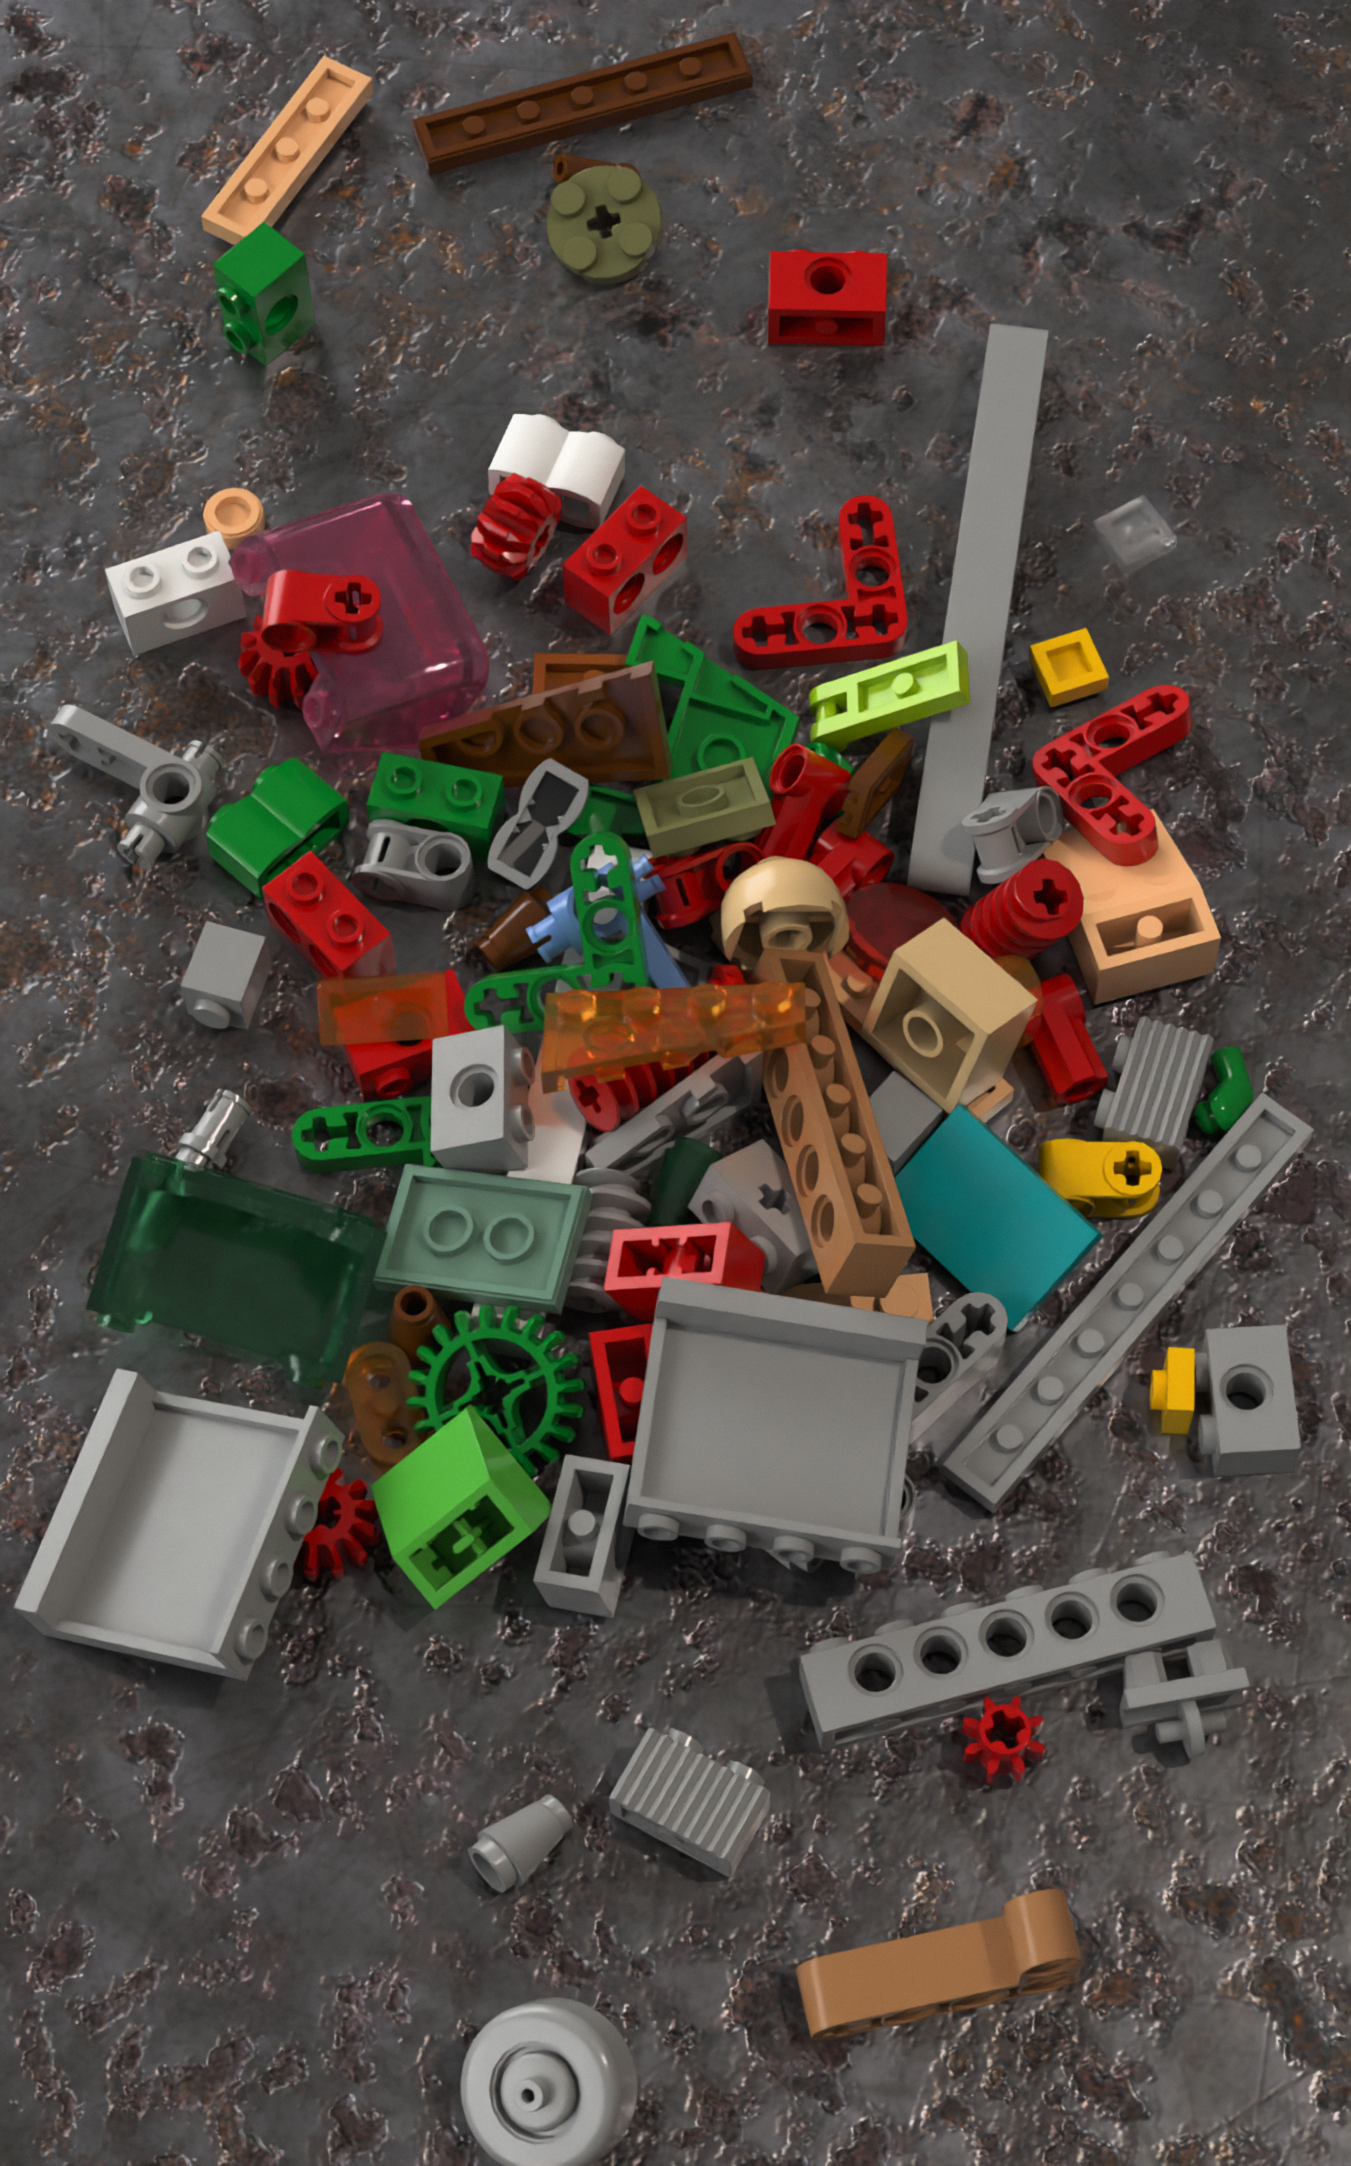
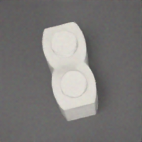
M514 414L488 469L489 494L493 495L497 484L513 473L525 478L531 477L549 487L551 492L561 498V521L582 528L598 529L603 524L625 474V449L603 433L569 432L561 427L557 421L546 415Z

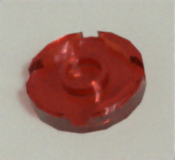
M891 882L868 884L853 892L846 904L850 929L849 940L843 949L845 951L847 946H849L850 950L857 956L854 963L866 975L881 982L891 956L896 949L943 918L959 931L960 929L952 914L937 900L913 887Z

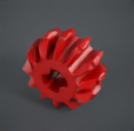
M516 473L508 476L504 481L497 484L493 495L486 499V505L482 513L477 516V526L471 533V556L482 562V566L502 577L506 575L517 581L525 577L528 572L535 569L540 557L545 555L549 542L554 538L553 533L561 520V498L551 492L549 487L531 477L525 478Z
M256 614L255 621L253 622L254 631L242 633L240 640L242 653L238 659L240 673L244 676L245 680H248L249 689L255 698L269 695L270 703L273 704L276 710L286 699H293L295 705L302 710L305 704V696L308 694L324 700L327 693L326 683L338 682L340 675L339 656L342 653L309 651L287 653L270 648L261 638L263 617Z
M338 1467L330 1474L318 1503L316 1520L320 1519L326 1524L335 1519L336 1526L329 1529L325 1525L320 1524L312 1528L305 1535L293 1568L304 1563L305 1577L312 1582L320 1575L322 1567H329L333 1578L341 1581L344 1577L342 1563L346 1560H349L356 1566L365 1567L368 1559L362 1546L377 1545L381 1538L379 1528L372 1524L379 1518L375 1501L365 1499L368 1493L366 1483L358 1478L345 1485L343 1470Z

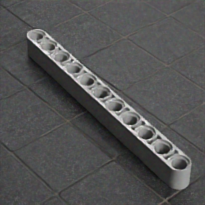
M990 324L942 643L943 645L957 640L968 653L970 704L931 716L910 856L907 889L969 896L976 846L973 836L965 833L962 820L983 803L1049 330Z

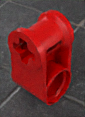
M299 570L275 572L267 580L261 638L270 648L287 653L309 651L344 653L352 656L364 655L373 651L381 643L384 634L382 619L379 616L382 606L380 589L368 577L357 574H315ZM353 591L359 593V603H353ZM350 627H355L356 639H351Z
M722 839L704 844L697 852L686 857L668 858L661 856L648 859L654 870L644 875L643 879H649L658 874L666 887V890L655 894L660 909L656 915L659 927L670 929L685 926L721 908L726 891L734 879L753 865L767 858L763 850L747 840L729 841ZM739 851L741 854L740 868L735 875L725 879L723 876L724 861L730 854Z

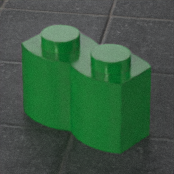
M295 756L279 766L277 764L271 765L258 776L253 785L251 795L235 804H225L213 815L206 833L209 855L260 900H263V886L309 851H312L315 856L318 855L344 831L350 823L347 800Z

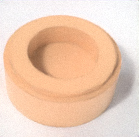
M241 488L225 489L214 494L205 505L204 521L207 534L220 530L227 549L237 550L246 548L254 544L263 534L265 528L263 507L260 500L252 492Z

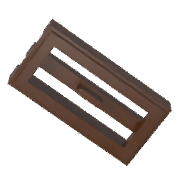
M894 727L853 775L848 786V790L852 792L844 800L842 810L845 813L838 821L837 832L854 839L861 836L900 789L915 742L913 740L914 735Z

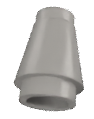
M546 1794L539 1801H535L477 1833L478 1842L469 1848L470 1859L483 1879L495 1890L505 1892L512 1885L522 1887L561 1840L564 1833L573 1826L572 1819L565 1807L555 1797Z

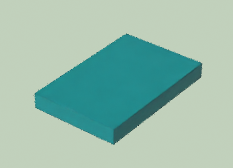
M959 1104L894 1178L912 1236L971 1293H987L997 1298L1006 1309L1008 1317L1007 1327L1014 1332L1021 1330L1104 1236L980 1118L962 1104Z

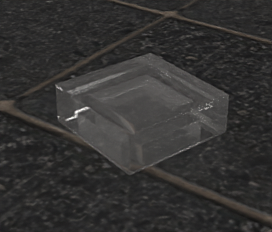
M1144 495L1093 522L1092 533L1124 575L1174 550L1177 537Z

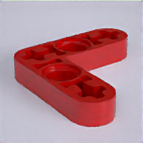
M871 495L856 496L844 503L840 510L838 538L847 599L747 610L737 618L733 626V651L736 659L742 665L754 670H770L873 660L893 656L902 649L906 642L907 610L893 516L889 506L882 499ZM869 519V524L873 527L872 545L862 547V531L858 520ZM877 566L888 573L889 579L882 585L872 587L862 584L857 579L856 574L864 567ZM883 620L885 627L888 628V634L876 635L872 621ZM847 622H854L853 633H855V639H847ZM826 623L836 630L837 635L828 643L816 644L809 641L803 632L811 624ZM793 627V645H786L787 634H785V628ZM764 632L767 645L762 647L756 646L752 633Z
M1161 685L1152 687L1044 745L1032 758L1036 787H1053L1061 800L1063 817L1107 860L1115 865L1125 867L1137 866L1151 859L1159 848L1156 821L1152 812L1123 786L1115 776L1177 743L1190 733L1193 727L1189 696L1177 686ZM1121 737L1127 739V742L1114 748L1098 746L1102 741L1109 738ZM1070 773L1073 774V781L1071 783L1069 782V776L1067 775ZM1104 797L1110 800L1106 805L1099 808L1087 809L1080 806L1085 800ZM1119 823L1121 824V830L1123 831V833L1118 834L1117 825Z

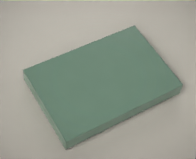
M405 1164L371 1281L377 1290L398 1293L406 1286L419 1285L426 1288L434 1298L493 1304L494 1306L501 1307L516 1305L523 1310L561 1314L593 1195L588 1186Z

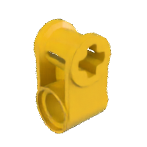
M1067 1138L1047 1141L1038 1148V1174L1085 1218H1142L1152 1212L1158 1203L1160 1194L1159 1183L1162 1174L1161 1160L1155 1150L1145 1143L1135 1141L1086 1142ZM1129 1157H1135V1163L1129 1162ZM1125 1176H1137L1138 1185H1126ZM1129 1199H1135L1134 1204H1129L1128 1201Z

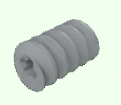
M608 1168L584 1169L575 1175L574 1185L588 1186L593 1199L563 1306L589 1313L622 1312L625 1309L604 1291L613 1230L645 1228L639 1221L634 1219L645 1218L650 1215L651 1204L645 1198L636 1194L641 1189V1184L625 1172Z

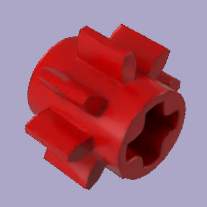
M1017 1695L1011 1700L1010 1705L1002 1704L997 1706L987 1696L983 1698V1717L981 1721L974 1718H964L962 1732L967 1737L977 1739V1742L969 1744L964 1750L963 1760L965 1763H973L979 1760L987 1769L986 1782L990 1784L994 1781L997 1774L1011 1773L1013 1778L1020 1783L1024 1780L1025 1759L1042 1761L1046 1747L1040 1742L1030 1739V1737L1037 1735L1042 1730L1044 1719L1042 1716H1033L1028 1719L1026 1714L1020 1710L1021 1697ZM1000 1730L1005 1738L1016 1736L1014 1748L1007 1749L1002 1741L991 1743L992 1732Z

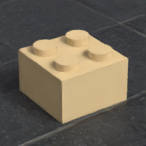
M943 918L893 952L859 1034L950 1115L959 1104L968 1105L1000 1082L1038 999L979 949L972 940Z

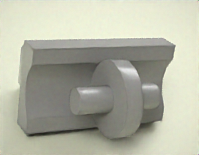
M1220 1638L1197 1642L1186 1648L1185 1657L1190 1673L1188 1678L1167 1681L1161 1652L1148 1651L1127 1656L1123 1666L1124 1692L1119 1706L1123 1729L1156 1723L1155 1729L1159 1744L1182 1740L1189 1758L1204 1756V1735L1227 1731L1223 1710L1243 1707V1691L1249 1690L1250 1687L1245 1667L1234 1669L1230 1655L1223 1640Z

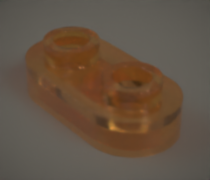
M376 1341L364 1344L352 1353L345 1367V1379L364 1452L373 1465L382 1470L389 1471L428 1439V1432L416 1435L413 1430V1425L418 1421L425 1420L422 1408L415 1410L407 1408V1398L418 1395L416 1385L407 1380L409 1371H412L407 1356L399 1347L391 1343ZM378 1374L387 1375L392 1379L390 1384L382 1389L372 1388L368 1383L372 1377ZM394 1433L403 1434L408 1438L402 1447L396 1449L387 1447L384 1444L385 1439Z

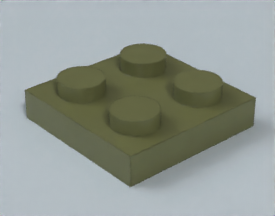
M753 757L633 790L653 859L661 856L668 858L686 857L697 852L702 845L722 839L744 841L757 836L762 831V828L776 825L770 800Z

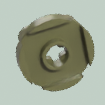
M608 165L591 167L575 174L568 181L560 183L552 193V204L547 215L549 242L559 261L568 270L570 269L574 274L582 276L586 281L599 285H611L627 281L641 273L648 265L647 260L653 255L656 246L659 248L664 236V216L661 206L651 187L631 168H619ZM609 212L611 217L620 216V223L612 226V236L608 238H602L598 230H591V224L597 221L599 214Z

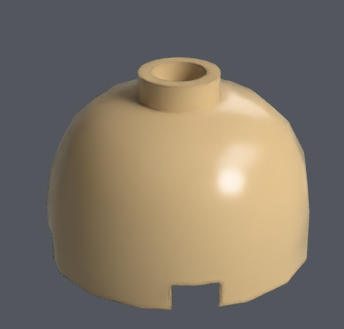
M773 856L761 860L734 879L727 889L721 904V936L725 956L729 961H731L732 956L740 959L741 969L748 973H752L765 947L822 953L826 950L829 960L837 955L849 940L850 925L840 890L822 868L803 860L782 856Z

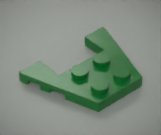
M642 614L625 661V667L628 668L654 660L658 681L683 688L668 733L673 763L670 779L753 757L771 803L775 793L771 791L769 786V775L779 754L785 748L794 744L800 727L799 716L737 674L733 676L706 658L703 651L688 641L684 643L663 629L662 624L651 616ZM670 779L652 780L651 785ZM589 783V795L585 809L577 822L567 831L569 840L581 842L588 835L598 831L612 832L620 836L624 841L647 840L635 796Z

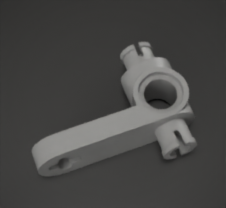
M64 705L48 726V731L55 742L74 757L140 790V796L125 815V822L131 830L117 846L119 853L128 862L135 865L138 858L141 857L142 860L139 863V868L150 870L161 851L166 853L177 852L184 841L194 838L204 829L209 816L208 806L217 794L212 778L224 765L223 758L216 750L207 745L201 755L199 752L203 747V743L193 740L187 746V750L182 758H179L79 707ZM171 797H186L183 801L176 804L163 803Z

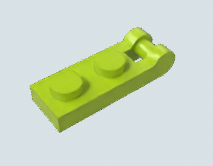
M955 640L814 687L809 694L810 713L816 718V722L810 729L811 743L823 742L840 753L845 750L848 742L970 704L968 653Z

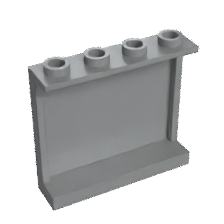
M663 1276L655 1307L623 1526L637 1528V1532L640 1535L654 1540H674L678 1535L705 1539L707 1546L721 1551H742L746 1546L773 1550L772 1554L776 1558L788 1562L804 1563L816 1557L840 1561L842 1568L855 1573H877L881 1568L891 1570L901 1548L902 1539L897 1538L918 1363L925 1347L928 1320Z
M116 1368L14 1605V1609L46 1636L247 1681L255 1659L262 1654L266 1646L268 1627L280 1597L286 1593L291 1584L293 1565L305 1535L312 1530L316 1522L318 1503L327 1480L339 1465L342 1455V1443L345 1438L344 1434L317 1406L310 1405L304 1419L156 1391L139 1372Z

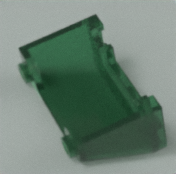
M134 1148L86 1309L98 1313L96 1323L114 1330L134 1333L137 1323L148 1325L154 1322L277 1358L280 1364L289 1368L286 1376L287 1379L308 1387L324 1389L327 1380L342 1384L388 1231L384 1222L362 1213L158 1152Z

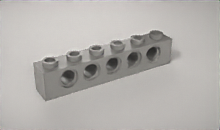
M1157 1551L1140 1557L1133 1563L1132 1568L1108 1574L1106 1568H1093L1074 1575L1069 1579L1068 1585L1044 1591L1041 1585L1025 1586L1008 1593L1004 1597V1602L979 1608L975 1602L961 1603L945 1609L939 1614L940 1619L914 1625L912 1620H897L879 1627L874 1632L875 1636L850 1643L846 1637H834L820 1641L809 1648V1654L800 1656L799 1678L820 1750L825 1752L982 1710L983 1698L987 1696L997 1706L1011 1702L1016 1695L1023 1699L1123 1672L1125 1658L1132 1654L1148 1651L1161 1652L1162 1661L1183 1656L1188 1646L1197 1642L1213 1640L1217 1624L1192 1552L1172 1556L1171 1551ZM1128 1600L1139 1601L1148 1607L1152 1617L1142 1622L1130 1621L1121 1615L1117 1606ZM1070 1617L1080 1621L1088 1633L1078 1639H1067L1060 1636L1054 1630L1052 1624L1058 1619ZM997 1635H1009L1019 1641L1023 1650L1017 1655L1003 1657L995 1654L989 1648L987 1642ZM944 1652L954 1658L958 1667L947 1674H935L929 1671L921 1660L930 1653ZM877 1669L885 1672L893 1683L883 1691L871 1692L862 1688L856 1678L866 1670Z

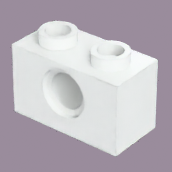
M220 530L105 569L114 608L134 656L247 617L240 578Z

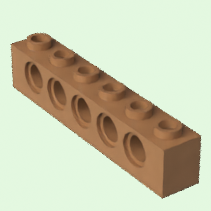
M765 947L746 983L748 985L749 1002L752 1004L751 1020L754 1026L751 1028V1034L764 1050L762 1082L825 1294L886 1298L914 1252L916 1245L823 953Z

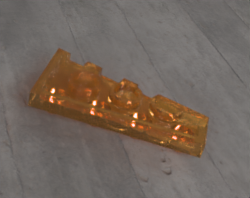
M767 981L761 984L726 986L701 984L695 987L657 989L636 987L630 990L611 991L576 989L564 993H546L541 1061L543 1094L566 1090L565 1079L595 1074L597 1082L603 1083L625 1078L624 1068L656 1061L661 1063L663 1071L689 1066V1061L696 1058L700 1053L716 1050L725 1059L807 1043L805 982L782 983L779 981Z

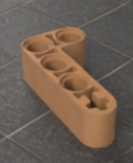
M1046 1889L1024 1894L1008 1901L1003 1906L1000 1917L820 1956L803 1962L796 1967L795 1971L810 2036L816 2041H826L1057 1990L1072 1984L1078 1979L1083 1959L1064 1890Z

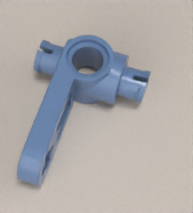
M643 854L633 863L650 976L667 1003L686 1011L698 1023L700 1029L703 1030L713 1024L710 1016L640 903L659 891L666 890L658 874L642 883L640 882L641 877L654 870L646 855ZM612 862L598 870L601 886L608 889L607 873L610 868L615 866ZM572 886L546 902L552 913L534 926L531 925L526 928L533 944L538 943L549 935L552 939L537 948L547 964L570 947H573L579 956L583 955ZM622 886L611 890L615 895L624 896ZM619 910L614 919L606 924L593 922L595 933L604 941L623 931L625 936L628 933L627 919Z

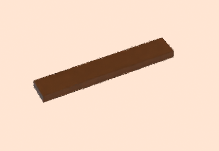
M733 32L412 119V127L429 175L749 89L753 87V74L736 33Z

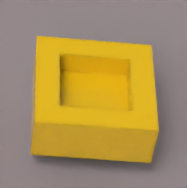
M1087 628L1030 645L1028 659L1050 707L1107 690L1109 675Z
M1168 1347L1163 1370H1152L1150 1409L1162 1410L1161 1433L1188 1434L1194 1413V1348Z

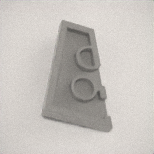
M748 1031L621 1127L603 1133L595 1139L590 1146V1150L585 1153L586 1169L608 1168L623 1171L635 1177L761 1103L764 1050L751 1032Z

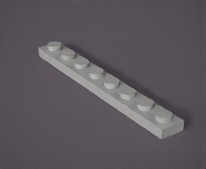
M1262 1092L942 1464L941 1474L994 1514L1311 1141L1314 1129Z

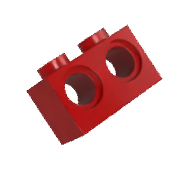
M640 485L562 564L565 604L611 636L688 557L687 517Z
M309 851L262 887L269 923L348 1005L397 968L391 933L312 851Z

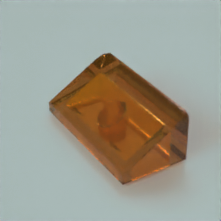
M445 970L321 978L316 981L321 1046L430 1039L449 1036Z

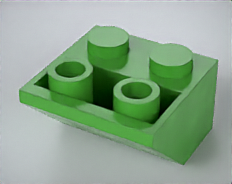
M471 1404L370 1486L392 1558L435 1610L533 1533L547 1519L552 1509L551 1502Z

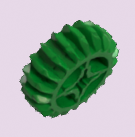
M493 1304L481 1305L479 1310L480 1326L476 1327L472 1316L466 1310L459 1311L454 1315L455 1324L459 1332L458 1336L445 1325H437L432 1330V1333L443 1349L438 1351L431 1346L422 1345L416 1351L417 1356L424 1362L432 1365L430 1372L412 1370L408 1373L407 1380L413 1384L425 1385L426 1394L407 1398V1408L415 1410L427 1407L429 1419L418 1421L413 1425L414 1433L420 1435L433 1429L437 1432L467 1408L471 1402L482 1398V1394L490 1389V1382L488 1380L490 1375L496 1376L495 1384L505 1381L507 1384L524 1379L525 1383L510 1390L511 1394L502 1399L504 1411L497 1412V1403L489 1406L484 1403L473 1408L481 1417L486 1418L492 1423L498 1435L503 1434L509 1447L507 1450L529 1477L538 1474V1464L533 1455L535 1451L543 1460L552 1464L560 1458V1454L549 1439L553 1436L560 1441L570 1443L576 1437V1432L571 1427L563 1424L561 1419L563 1416L570 1418L584 1416L585 1407L579 1403L566 1402L567 1392H578L586 1389V1380L575 1378L565 1381L562 1369L575 1366L580 1362V1358L577 1353H571L557 1359L553 1351L564 1342L566 1336L562 1331L558 1330L548 1335L544 1341L538 1338L545 1324V1317L540 1314H534L528 1320L524 1329L519 1328L521 1308L516 1305H509L503 1315L502 1324H498L497 1312ZM498 1338L513 1342L529 1352L538 1364L519 1372L509 1371L502 1367L495 1353H489L484 1339ZM466 1350L470 1359L467 1363L471 1375L470 1387L465 1395L447 1405L446 1384L449 1372L459 1355ZM546 1383L548 1401L544 1417L536 1431L527 1438L522 1427L526 1424L521 1411L522 1401L528 1392Z

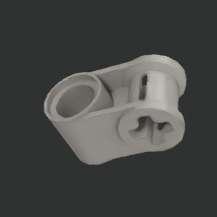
M1040 786L993 792L987 795L984 802L975 811L964 817L962 820L964 831L966 834L973 836L981 865L978 867L977 873L981 882L986 884L1004 882L1028 863L1035 861L1052 842L1059 838L1064 823L1063 808L1058 793L1053 787Z
M376 819L369 823L366 837L370 843L363 864L354 868L351 879L353 885L362 893L380 900H399L434 907L442 911H454L463 908L473 899L477 889L476 875L468 844L460 836L450 832H438L408 826L392 819ZM444 868L457 869L454 873L446 876L435 875V873Z

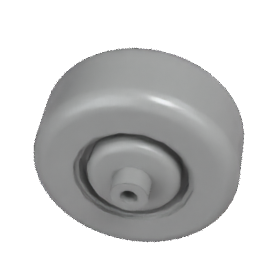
M537 1999L502 2012L488 2022L477 2034L463 2064L461 2074L462 2107L469 2128L480 2146L502 2166H589L613 2150L625 2135L631 2123L637 2101L636 2068L624 2038L617 2028L601 2013L590 2006L571 1999Z

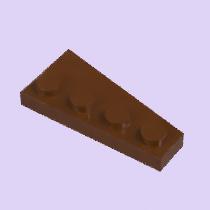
M654 660L422 726L418 738L423 760L503 775L504 788L524 787L531 773L549 758L588 779L589 783L670 779L673 767Z

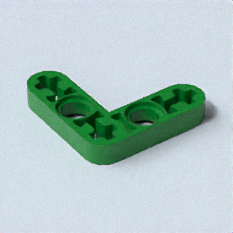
M604 831L592 833L575 846L571 855L570 870L585 962L497 973L483 977L469 989L464 1001L465 1015L475 1030L505 1025L510 1033L513 1034L622 1020L635 1015L646 1004L651 992V979L633 860L628 845L620 836ZM595 845H602L605 855H616L618 864L610 868L607 873L609 890L622 886L624 896L606 895L592 902L589 900L588 891L597 892L601 889L598 870L596 868H586L585 859L594 854ZM615 908L626 917L628 933L622 941L609 943L600 939L595 933L593 922L599 910ZM614 972H622L624 982H635L637 991L632 992L628 996L626 1005H620L616 995L607 994L596 996L592 1000L596 1010L589 1011L586 1009L588 988L582 975L589 974L592 976L590 988L603 987L610 984L614 979ZM552 979L562 980L573 989L575 1003L569 1012L556 1014L547 1010L543 1005L540 994L541 988L546 981ZM519 983L529 984L527 1005L533 1018L526 1019L524 1017L526 1005L513 1006L506 1009L501 1014V1021L494 1020L492 1011H481L479 1002L489 996V988L496 989L498 998L510 999L518 998L524 993Z
M432 1095L324 1107L307 1111L298 1118L292 1130V1141L297 1160L304 1168L314 1173H334L422 1162L424 1166L444 1168L436 1158H433L435 1156L430 1152ZM386 1120L398 1123L403 1128V1135L400 1140L388 1147H380L373 1144L367 1136L371 1127L377 1122ZM356 1125L358 1149H351L348 1126ZM321 1130L328 1131L331 1139L328 1142V1150L316 1151L313 1143L316 1138L315 1132Z

